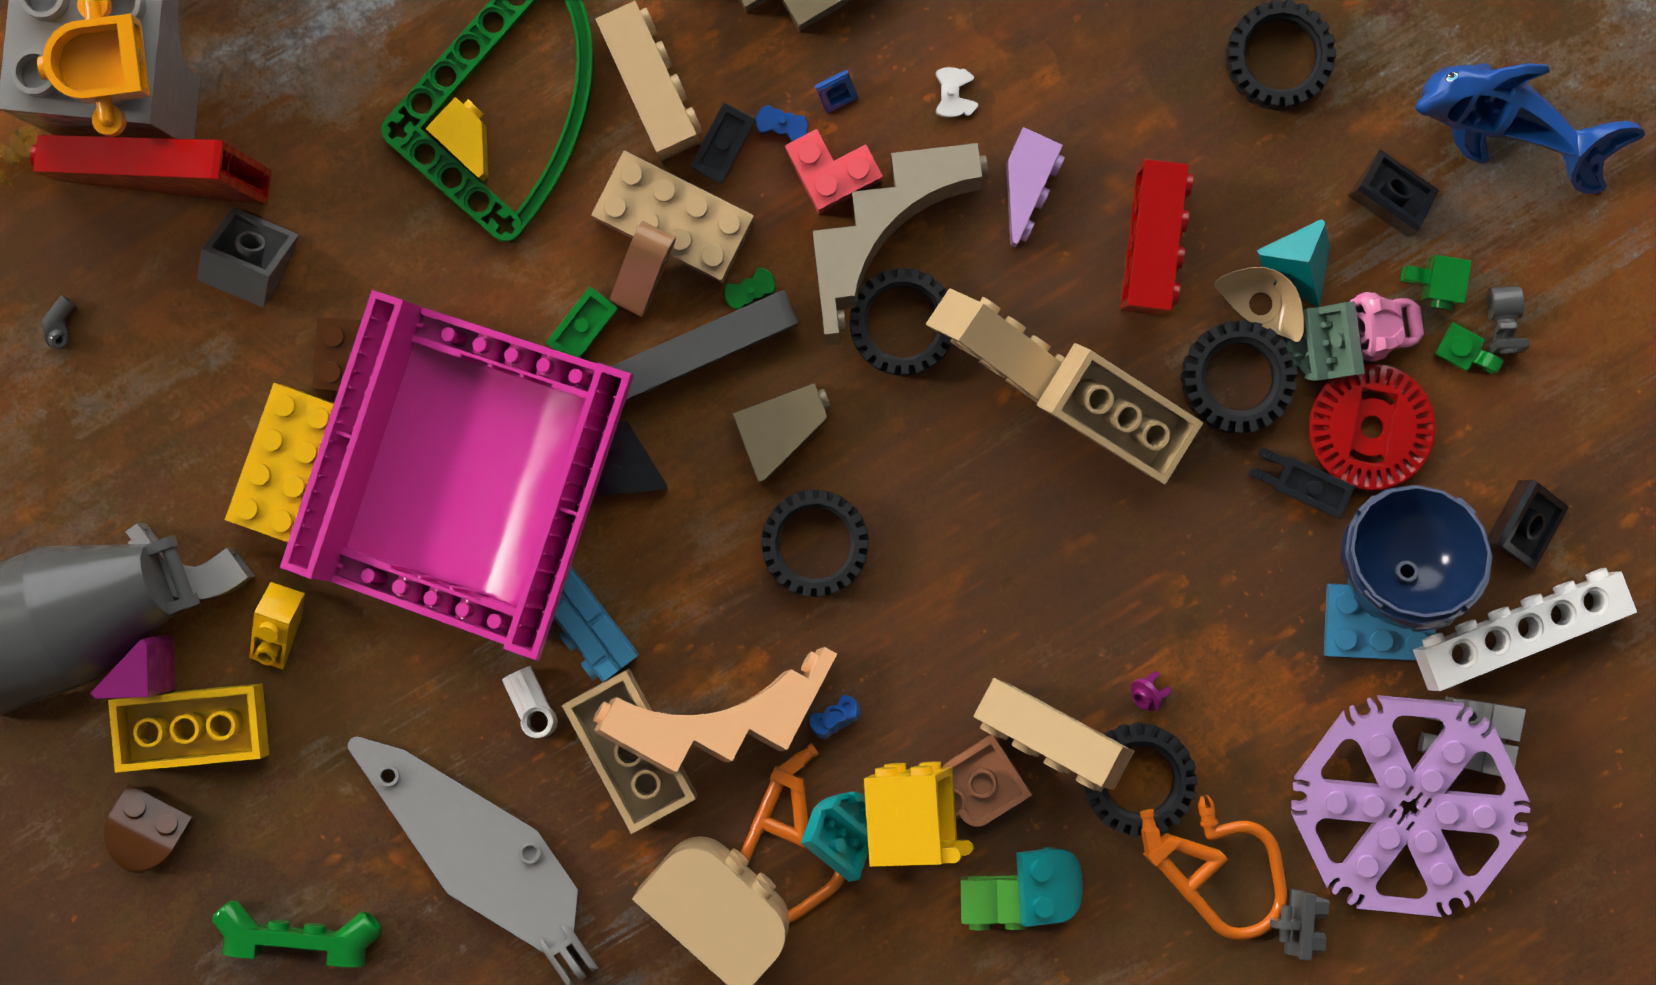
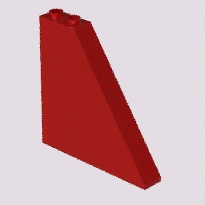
M37 135V142L32 145L30 150V163L34 166L33 172L56 181L268 205L272 170L221 140Z

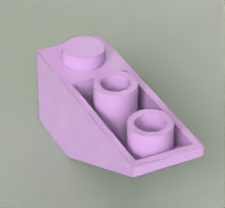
M1025 127L1022 128L1006 163L1010 245L1013 247L1017 246L1019 240L1027 241L1035 222L1029 220L1034 207L1042 208L1050 189L1044 187L1049 174L1057 176L1065 158L1059 154L1063 146L1062 144Z

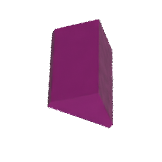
M170 634L141 639L90 694L95 699L150 697L175 690L174 638Z

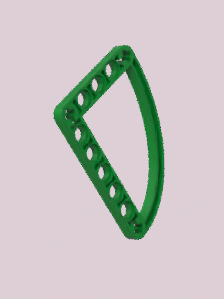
M490 0L382 123L381 133L385 141L501 242L510 243L516 241L536 218L558 185L580 138L588 112L594 70L592 32L588 14L582 0H565L575 33L577 57L575 84L570 109L563 131L548 164L516 212L423 130L538 0H526L520 6H513L508 0ZM490 14H499L503 17L504 25L499 32L490 33L485 30L484 20ZM470 40L477 42L480 46L479 55L472 60L462 58L460 53L462 44ZM445 67L454 69L456 73L455 82L448 87L440 86L436 79L439 70ZM421 94H426L432 99L431 109L424 114H419L413 109L415 97ZM405 109L413 118L420 121L416 126L411 121L407 123L404 127L407 135L403 139L399 136L394 139L391 138L394 133L391 126L394 123L400 126L407 120V117L402 114ZM430 145L435 149V158L430 164L424 165L417 161L416 151L419 147ZM452 168L458 169L462 173L461 184L453 189L447 188L443 184L444 173ZM482 192L489 197V206L483 212H475L470 208V198L475 193ZM497 204L502 209L496 213L504 220H509L511 217L514 218L512 226L515 230L512 234L505 231L500 235L498 232L501 226L492 218L488 224L484 222V219L493 214Z

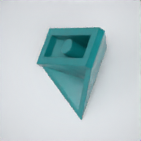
M1323 219L1257 250L1261 267L1273 269L1283 274L1296 287L1300 298L1316 307H1320L1330 252V242Z

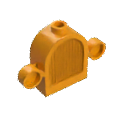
M77 0L78 11L85 19L66 23L53 32L45 45L43 56L37 59L39 75L42 80L48 79L58 91L72 99L86 104H96L97 108L92 114L93 127L105 136H118L124 131L127 119L125 113L120 108L114 106L113 102L151 97L142 23L133 14L109 16L112 11L111 0Z

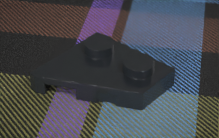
M618 422L597 485L598 496L668 490L666 481L659 473L629 422Z

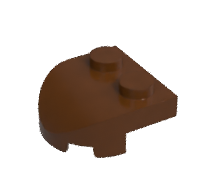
M128 784L105 823L104 839L107 850L113 861L129 872L144 873L158 867L162 868L175 855L174 851L191 824L192 817Z

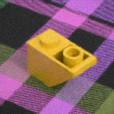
M270 582L254 612L250 659L264 665L284 669L302 618L305 593Z

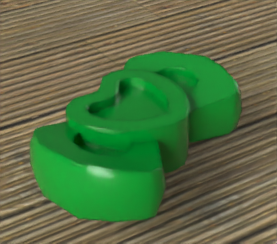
M758 267L753 277L744 279L741 284L726 283L724 287L725 302L731 308L739 310L746 304L752 303L755 298H762L764 295L773 294L776 288L775 276L768 269Z

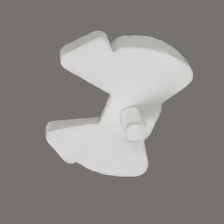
M947 67L936 71L935 75L941 84V102L936 108V114L944 118L958 117L963 113L966 116L971 115L978 107V103L959 98V87L972 81L974 76L964 68L960 70Z

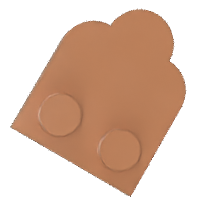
M991 734L946 762L942 767H952L956 819L962 818L964 822L971 826L979 827L989 823L1033 794L998 738Z

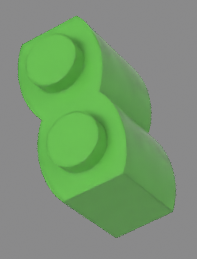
M1018 875L960 877L961 923L969 924V930H989L990 924L996 923L1005 924V929L1023 930L1027 928L1021 925Z

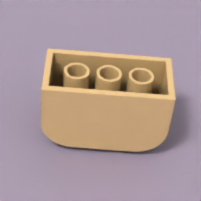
M691 837L680 842L671 850L639 886L632 900L727 985H753L778 958L783 949L790 924L788 908L784 900L774 891L776 888L775 884L765 874L760 872L756 875L747 867L749 861L738 850L733 848L730 851L723 844L709 837Z

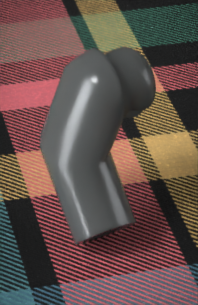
M60 295L42 319L44 339L47 345L54 349H62L67 346L69 334L65 319L76 306L63 295Z

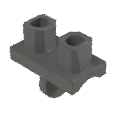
M1289 889L1288 905H1282L1281 918H1270V926L1280 929L1279 942H1285V954L1297 956L1301 960H1311L1312 954L1326 951L1327 938L1324 932L1314 931L1315 918H1326L1329 915V900L1300 889Z

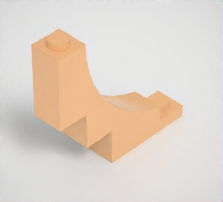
M826 647L817 649L815 653L811 651L801 666V670L805 672L804 675L792 669L784 671L769 686L755 696L731 708L709 714L672 715L654 712L632 705L616 697L611 699L609 704L604 701L599 707L593 721L598 723L594 732L669 774L677 773L691 745L700 748L725 763L733 761L746 734L751 735L777 751L788 750L837 653Z

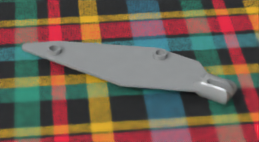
M353 737L349 740L348 749L447 894L543 952L566 985L575 984L557 958L556 954L559 952L580 981L587 977L583 968L568 948L571 943L592 972L598 969V966L574 933L578 889L536 829L403 749L362 737ZM387 769H392L395 773V779L391 783H387L383 779V773Z

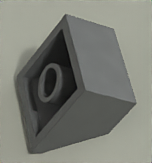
M232 207L201 248L197 280L264 308L281 282L298 241L299 234Z

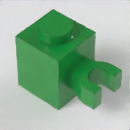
M1433 255L1428 258L1426 269L1410 265L1402 267L1399 282L1423 285L1422 301L1431 302L1430 308L1452 311L1453 306L1465 304L1472 260Z

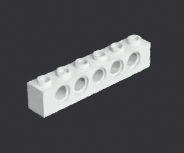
M1607 568L1592 571L1585 575L1587 580L1576 585L1574 581L1559 584L1553 587L1554 594L1544 598L1541 593L1520 600L1521 607L1511 611L1508 606L1489 612V619L1477 624L1476 620H1470L1455 626L1456 633L1445 637L1443 633H1437L1422 639L1423 646L1413 649L1427 689L1442 691L1637 613L1622 572H1608ZM1588 592L1592 595L1594 601L1589 611L1584 606V597ZM1555 605L1561 611V618L1557 624L1551 619V610ZM1523 618L1529 626L1528 633L1524 637L1518 631V624ZM1490 631L1496 637V644L1492 650H1489L1485 644V637ZM1457 644L1463 649V658L1459 663H1456L1452 658V650Z

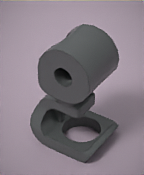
M1490 287L1487 292L1488 319L1496 321L1497 326L1494 330V338L1488 347L1489 353H1524L1530 347L1529 340L1527 338H1515L1514 332L1518 329L1516 319L1521 318L1524 313V297L1521 287Z

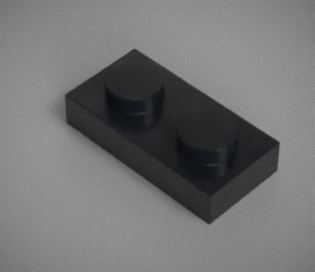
M723 102L690 167L723 184L756 119Z

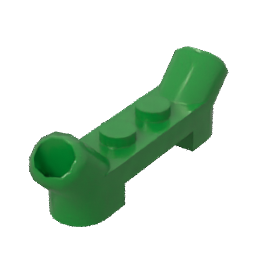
M238 900L229 901L212 916V923L224 936L222 954L237 958L255 959L262 953V945L328 951L326 966L364 967L366 966L367 948L381 937V926L369 912H359L338 931L326 930V925L320 923H305L304 928L290 927V922L286 920H268V925L257 924Z

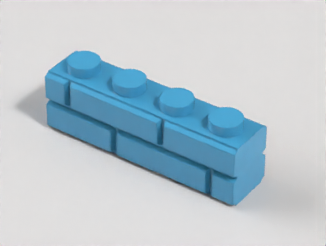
M571 565L553 620L555 619L562 628L563 632L559 636L568 649L573 651L577 648L585 660L581 662V665L586 673L593 680L599 677L604 682L636 658L639 653Z

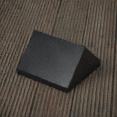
M1380 149L1347 196L1403 235L1408 236L1420 229L1439 190Z
M1518 480L1488 536L1489 545L1535 570L1569 506L1540 483L1534 480Z

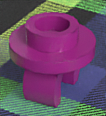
M1157 671L1145 676L1143 679H1136L1131 684L1132 699L1141 709L1156 711L1162 705V698H1165L1171 692L1169 686L1160 691L1154 687L1153 682L1160 675Z

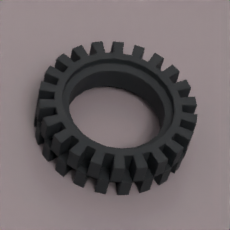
M1247 320L1230 321L1204 332L1189 348L1190 351L1183 361L1184 370L1181 372V380H1183L1184 384L1182 391L1189 401L1187 402L1189 408L1196 412V417L1201 421L1208 423V426L1226 433L1256 431L1269 426L1275 419L1280 418L1285 412L1286 406L1291 404L1293 400L1291 397L1292 393L1297 387V382H1295L1297 367H1294L1292 359L1295 358L1292 351L1288 352L1286 348L1287 343L1284 339H1279L1275 335L1276 332L1271 328L1266 329L1262 327L1263 324L1257 322L1250 323ZM1231 344H1246L1255 348L1263 354L1271 370V385L1266 397L1257 406L1245 411L1230 410L1220 405L1210 394L1206 383V371L1211 358L1218 350Z
M1133 722L1130 725L1122 724L1117 729H1110L1104 733L1105 736L1128 748L1137 746L1153 748L1167 759L1173 776L1172 787L1164 802L1153 809L1155 814L1154 820L1161 834L1169 831L1168 827L1174 824L1176 826L1181 822V816L1184 813L1187 815L1191 809L1189 805L1191 800H1195L1196 792L1194 790L1195 785H1198V777L1195 775L1194 770L1196 766L1189 755L1188 749L1176 736L1153 724H1143L1141 722ZM1083 785L1088 804L1104 824L1113 828L1116 832L1125 833L1131 837L1142 835L1141 829L1143 827L1140 813L1126 811L1119 807L1110 797L1107 788H1103L1102 792Z

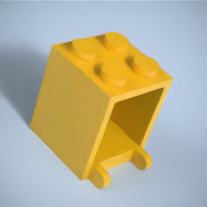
M938 761L919 763V766H913L910 769H906V763L885 764L884 767L875 768V774L864 778L870 867L956 863L961 860L962 856L973 852L974 846L971 841L957 840L952 767L941 768V762Z

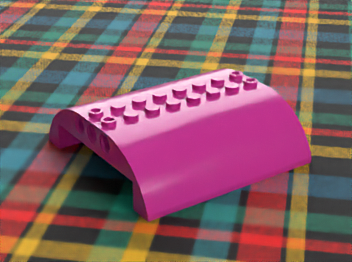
M372 290L280 568L310 579L339 584L504 644L503 649L539 661L634 374L600 363L587 361Z

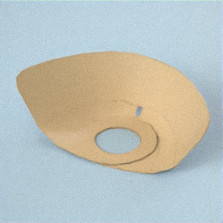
M1250 267L1233 271L1215 281L1214 288L1250 323L1257 322L1263 324L1262 327L1266 329L1271 328L1276 334L1295 342L1301 340L1304 332L1302 302L1296 287L1283 274L1266 267ZM1258 292L1268 294L1272 300V308L1265 315L1254 314L1249 307L1251 297Z

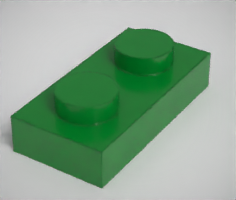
M589 286L545 343L556 351L581 358L619 308Z

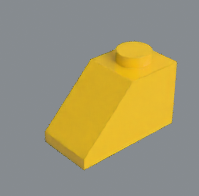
M455 97L426 129L484 182L488 178L487 127L480 120L484 114L469 99L463 104Z

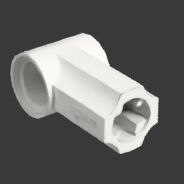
M528 666L503 678L502 681L518 713L521 727L525 734L532 738H543L551 735L557 727V715L550 708L532 667ZM537 711L543 712L548 719V725L542 732H537L531 726V717Z

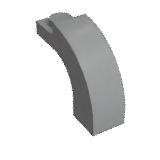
M137 523L125 531L131 539L128 541V544H149L158 540L147 523ZM235 547L224 549L206 563L196 567L183 564L193 594L197 593L199 599L228 594L255 577V574ZM161 552L158 554L170 591L173 597L178 598L166 561Z

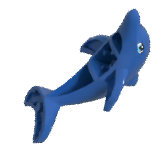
M1487 63L1443 67L1426 81L1421 92V98L1415 106L1419 114L1430 116L1451 127L1454 142L1463 155L1481 164L1490 160L1486 137L1524 141L1562 154L1569 180L1576 190L1586 194H1597L1606 189L1607 184L1603 177L1604 160L1621 148L1641 140L1646 135L1638 123L1630 121L1609 122L1576 131L1544 96L1527 84L1530 80L1549 73L1550 70L1547 64L1527 63L1500 69H1494Z

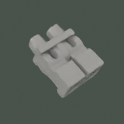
M1446 696L1445 700L1427 699L1463 703L1465 706L1463 709L1470 706L1474 711L1468 720V723L1471 725H1478L1486 717L1490 722L1486 732L1494 724L1515 769L1519 747L1505 743V741L1509 739L1520 742L1526 709ZM1461 709V710L1459 711V714H1458L1457 717L1460 718V715H1461V712L1463 711V709ZM1424 717V718L1430 719V720L1441 721V720L1436 719V718H1427V717ZM1442 721L1440 723L1439 734L1444 728V724ZM1421 732L1417 750L1425 753L1438 735ZM1485 751L1475 753L1464 767L1501 776L1493 757Z

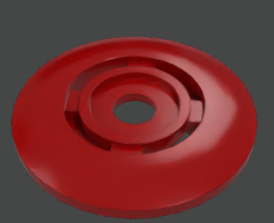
M1364 364L1365 374L1330 379L1317 394L1309 415V439L1317 460L1330 475L1352 484L1358 489H1386L1412 477L1427 460L1435 439V415L1427 394L1409 375L1386 365ZM1362 392H1378L1387 395L1395 402L1390 405L1381 399H1362L1361 394ZM1368 416H1375L1382 423V431L1375 438L1366 437L1361 430L1362 421ZM1353 450L1365 456L1381 455L1384 461L1377 463L1359 461L1350 456V451Z

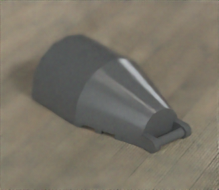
M176 535L149 544L45 545L0 561V716L96 681L103 675L104 671L128 654L127 652L141 639L148 638L178 612L200 604L197 593L193 594L176 548L179 546ZM161 552L163 553L170 576L172 578L175 590L179 598L175 601L173 599L172 593L170 591L167 579L165 577L162 565L158 557V554Z

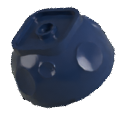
M1419 485L1387 489L1375 496L1372 495L1358 509L1351 523L1346 527L1341 547V565L1344 567L1348 585L1357 603L1374 618L1416 632L1439 629L1452 624L1453 620L1467 612L1482 597L1490 579L1492 552L1485 528L1475 515L1476 511L1461 497L1457 499L1443 490ZM1400 570L1409 571L1411 577L1406 578L1402 576Z

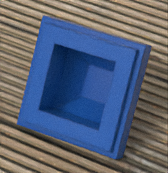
M847 70L815 85L826 113L859 98Z

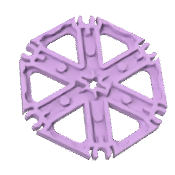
M1377 695L1378 700L1382 704V710H1378L1375 700L1370 697L1367 699L1370 711L1366 715L1358 714L1354 705L1349 706L1353 723L1347 719L1344 710L1294 776L1295 780L1308 781V783L1304 781L1293 782V790L1304 792L1306 797L1302 801L1291 800V808L1296 811L1307 810L1305 812L1291 810L1294 821L1326 887L1328 888L1330 882L1335 879L1331 887L1333 894L1336 895L1342 887L1351 888L1352 892L1347 897V903L1350 905L1356 903L1357 909L1442 917L1441 912L1437 908V902H1441L1444 912L1450 915L1452 911L1449 901L1455 897L1460 898L1467 908L1470 906V901L1465 891H1470L1476 903L1526 838L1525 833L1512 832V829L1517 832L1528 831L1527 823L1514 820V817L1519 812L1530 813V807L1527 803L1516 802H1530L1494 724L1486 732L1490 724L1486 717L1478 725L1468 723L1469 718L1474 713L1470 706L1461 712L1459 718L1457 717L1459 711L1465 707L1463 703ZM1402 715L1441 720L1444 724L1443 730L1412 769L1392 727L1394 720ZM1353 739L1359 743L1378 784L1324 779L1321 775V770L1342 741ZM1480 751L1488 752L1493 757L1505 783V790L1501 795L1447 790L1473 755ZM1417 797L1415 804L1418 811L1416 813L1409 811L1402 816L1404 809L1401 802L1403 800L1410 802ZM1324 818L1372 822L1342 863H1335L1330 860L1316 832L1317 823ZM1413 821V824L1410 826L1409 829H1407L1409 824ZM1441 829L1493 834L1498 838L1499 846L1478 874L1467 876L1461 872ZM1407 843L1427 885V892L1419 899L1381 895L1376 889V884ZM1362 894L1361 900L1357 902L1359 895Z

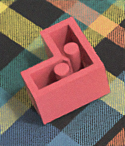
M817 129L785 145V152L818 215L852 198V192L867 190L882 182L883 176L866 144L833 161Z

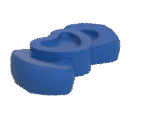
M765 105L755 116L756 128L760 134L774 131L778 136L787 135L791 142L808 134V121L804 115L795 116L793 113H784L781 109H774L770 105Z
M843 695L837 705L827 707L824 713H813L809 721L811 732L818 738L828 739L831 734L837 733L839 729L847 727L851 722L858 721L861 714L858 701L851 696Z

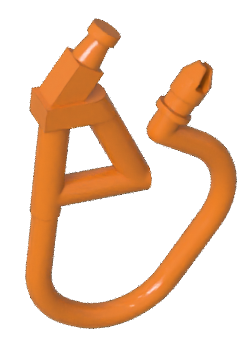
M812 743L807 745L806 749L795 753L782 764L774 767L770 776L769 786L740 851L749 862L764 830L798 846L805 847L801 844L808 825L804 779L794 773L804 767L813 757L819 755L818 750ZM784 786L791 789L794 828L771 818V814ZM835 871L827 884L797 906L788 910L789 922L800 919L832 896L841 887L845 878Z
M1205 795V798L1203 796L1200 797L1198 802L1199 815L1201 816L1200 825L1204 827L1207 839L1214 840L1234 834L1247 833L1260 839L1268 852L1275 891L1273 907L1269 914L1259 923L1237 928L1223 922L1197 891L1229 861L1228 858L1218 849L1171 834H1164L1160 837L1159 828H1157L1154 820V810L1146 809L1139 812L1143 827L1141 829L1145 850L1143 855L1150 863L1157 866L1214 931L1228 939L1248 940L1264 935L1273 928L1270 926V918H1281L1282 905H1287L1288 893L1281 851L1275 837L1269 830L1251 821H1234L1216 826L1218 819L1215 816L1216 811L1213 800L1208 795ZM1172 851H1177L1205 860L1206 862L1187 879L1170 860L1168 855Z

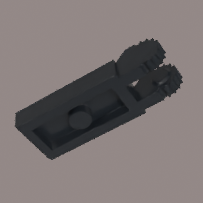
M1260 448L1258 455L1263 460L1281 465L1283 468L1278 478H1275L1259 468L1251 467L1248 474L1250 477L1273 486V490L1336 519H1341L1355 489L1354 485L1293 457L1288 456L1286 458L1266 448Z

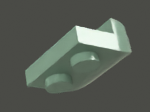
M1355 301L1304 309V332L1301 340L1295 342L1286 338V348L1288 352L1292 351L1295 358L1292 359L1293 366L1299 367L1306 374L1304 378L1316 381L1365 374Z

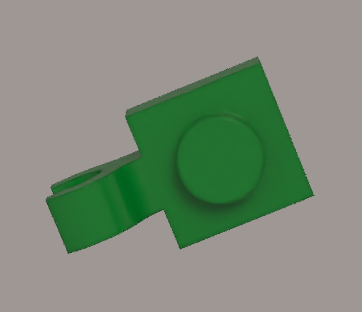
M1454 322L1450 323L1433 354L1464 372L1468 371L1471 364H1474L1492 375L1498 372L1504 361L1496 355L1480 349L1485 339Z

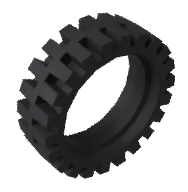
M1272 0L1250 10L1236 24L1226 46L1225 54H1227L1225 62L1226 68L1229 69L1228 76L1231 83H1235V89L1239 94L1243 93L1247 97L1246 100L1251 103L1255 102L1259 104V107L1265 109H1290L1312 99L1325 86L1335 65L1336 49H1334L1333 45L1335 39L1333 34L1330 35L1329 33L1330 27L1328 23L1320 19L1321 15L1316 10L1312 12L1308 9V5L1304 3L1296 4L1295 0ZM1282 20L1295 23L1306 31L1313 42L1315 51L1313 70L1308 78L1295 88L1285 90L1268 88L1257 81L1248 69L1245 56L1248 39L1255 29L1266 22Z
M897 268L876 275L861 288L856 308H851L849 325L853 343L866 362L884 373L908 376L924 372L936 365L951 347L952 343L950 340L952 338L937 332L934 341L925 351L913 357L902 358L886 354L874 344L868 332L867 317L871 305L880 294L892 288L909 287L921 291L931 300L936 309L947 293L943 285L929 274L915 269Z
M824 490L801 491L784 499L769 515L762 533V553L770 573L782 586L804 596H827L844 589L858 576L868 554V532L860 513L843 497ZM818 507L832 511L843 520L849 530L851 547L848 559L837 572L828 577L811 579L799 576L787 566L781 556L779 540L783 526L792 515L803 509Z

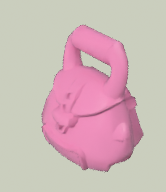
M1364 292L1350 300V302L1355 301L1364 360L1374 362L1384 359L1395 348L1412 347L1424 336L1421 308L1412 299L1397 298L1388 300L1375 292ZM1403 307H1406L1410 338L1405 337L1402 318Z

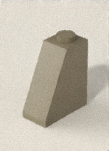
M814 383L733 413L758 482L766 480L827 419L825 411L832 408L825 389L817 391Z

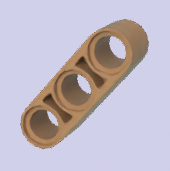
M642 221L630 243L612 291L610 302L643 317L655 295L676 237Z

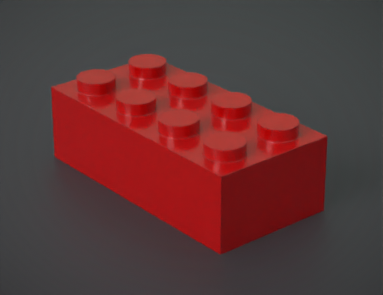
M1144 159L1137 167L1120 305L1121 311L1164 315L1171 311L1174 305H1178L1181 284L1175 283V277L1178 268L1182 269L1185 256V247H1180L1179 243L1180 236H1182L1183 232H1187L1189 223V211L1184 210V201L1187 196H1191L1194 175L1188 174L1189 164Z

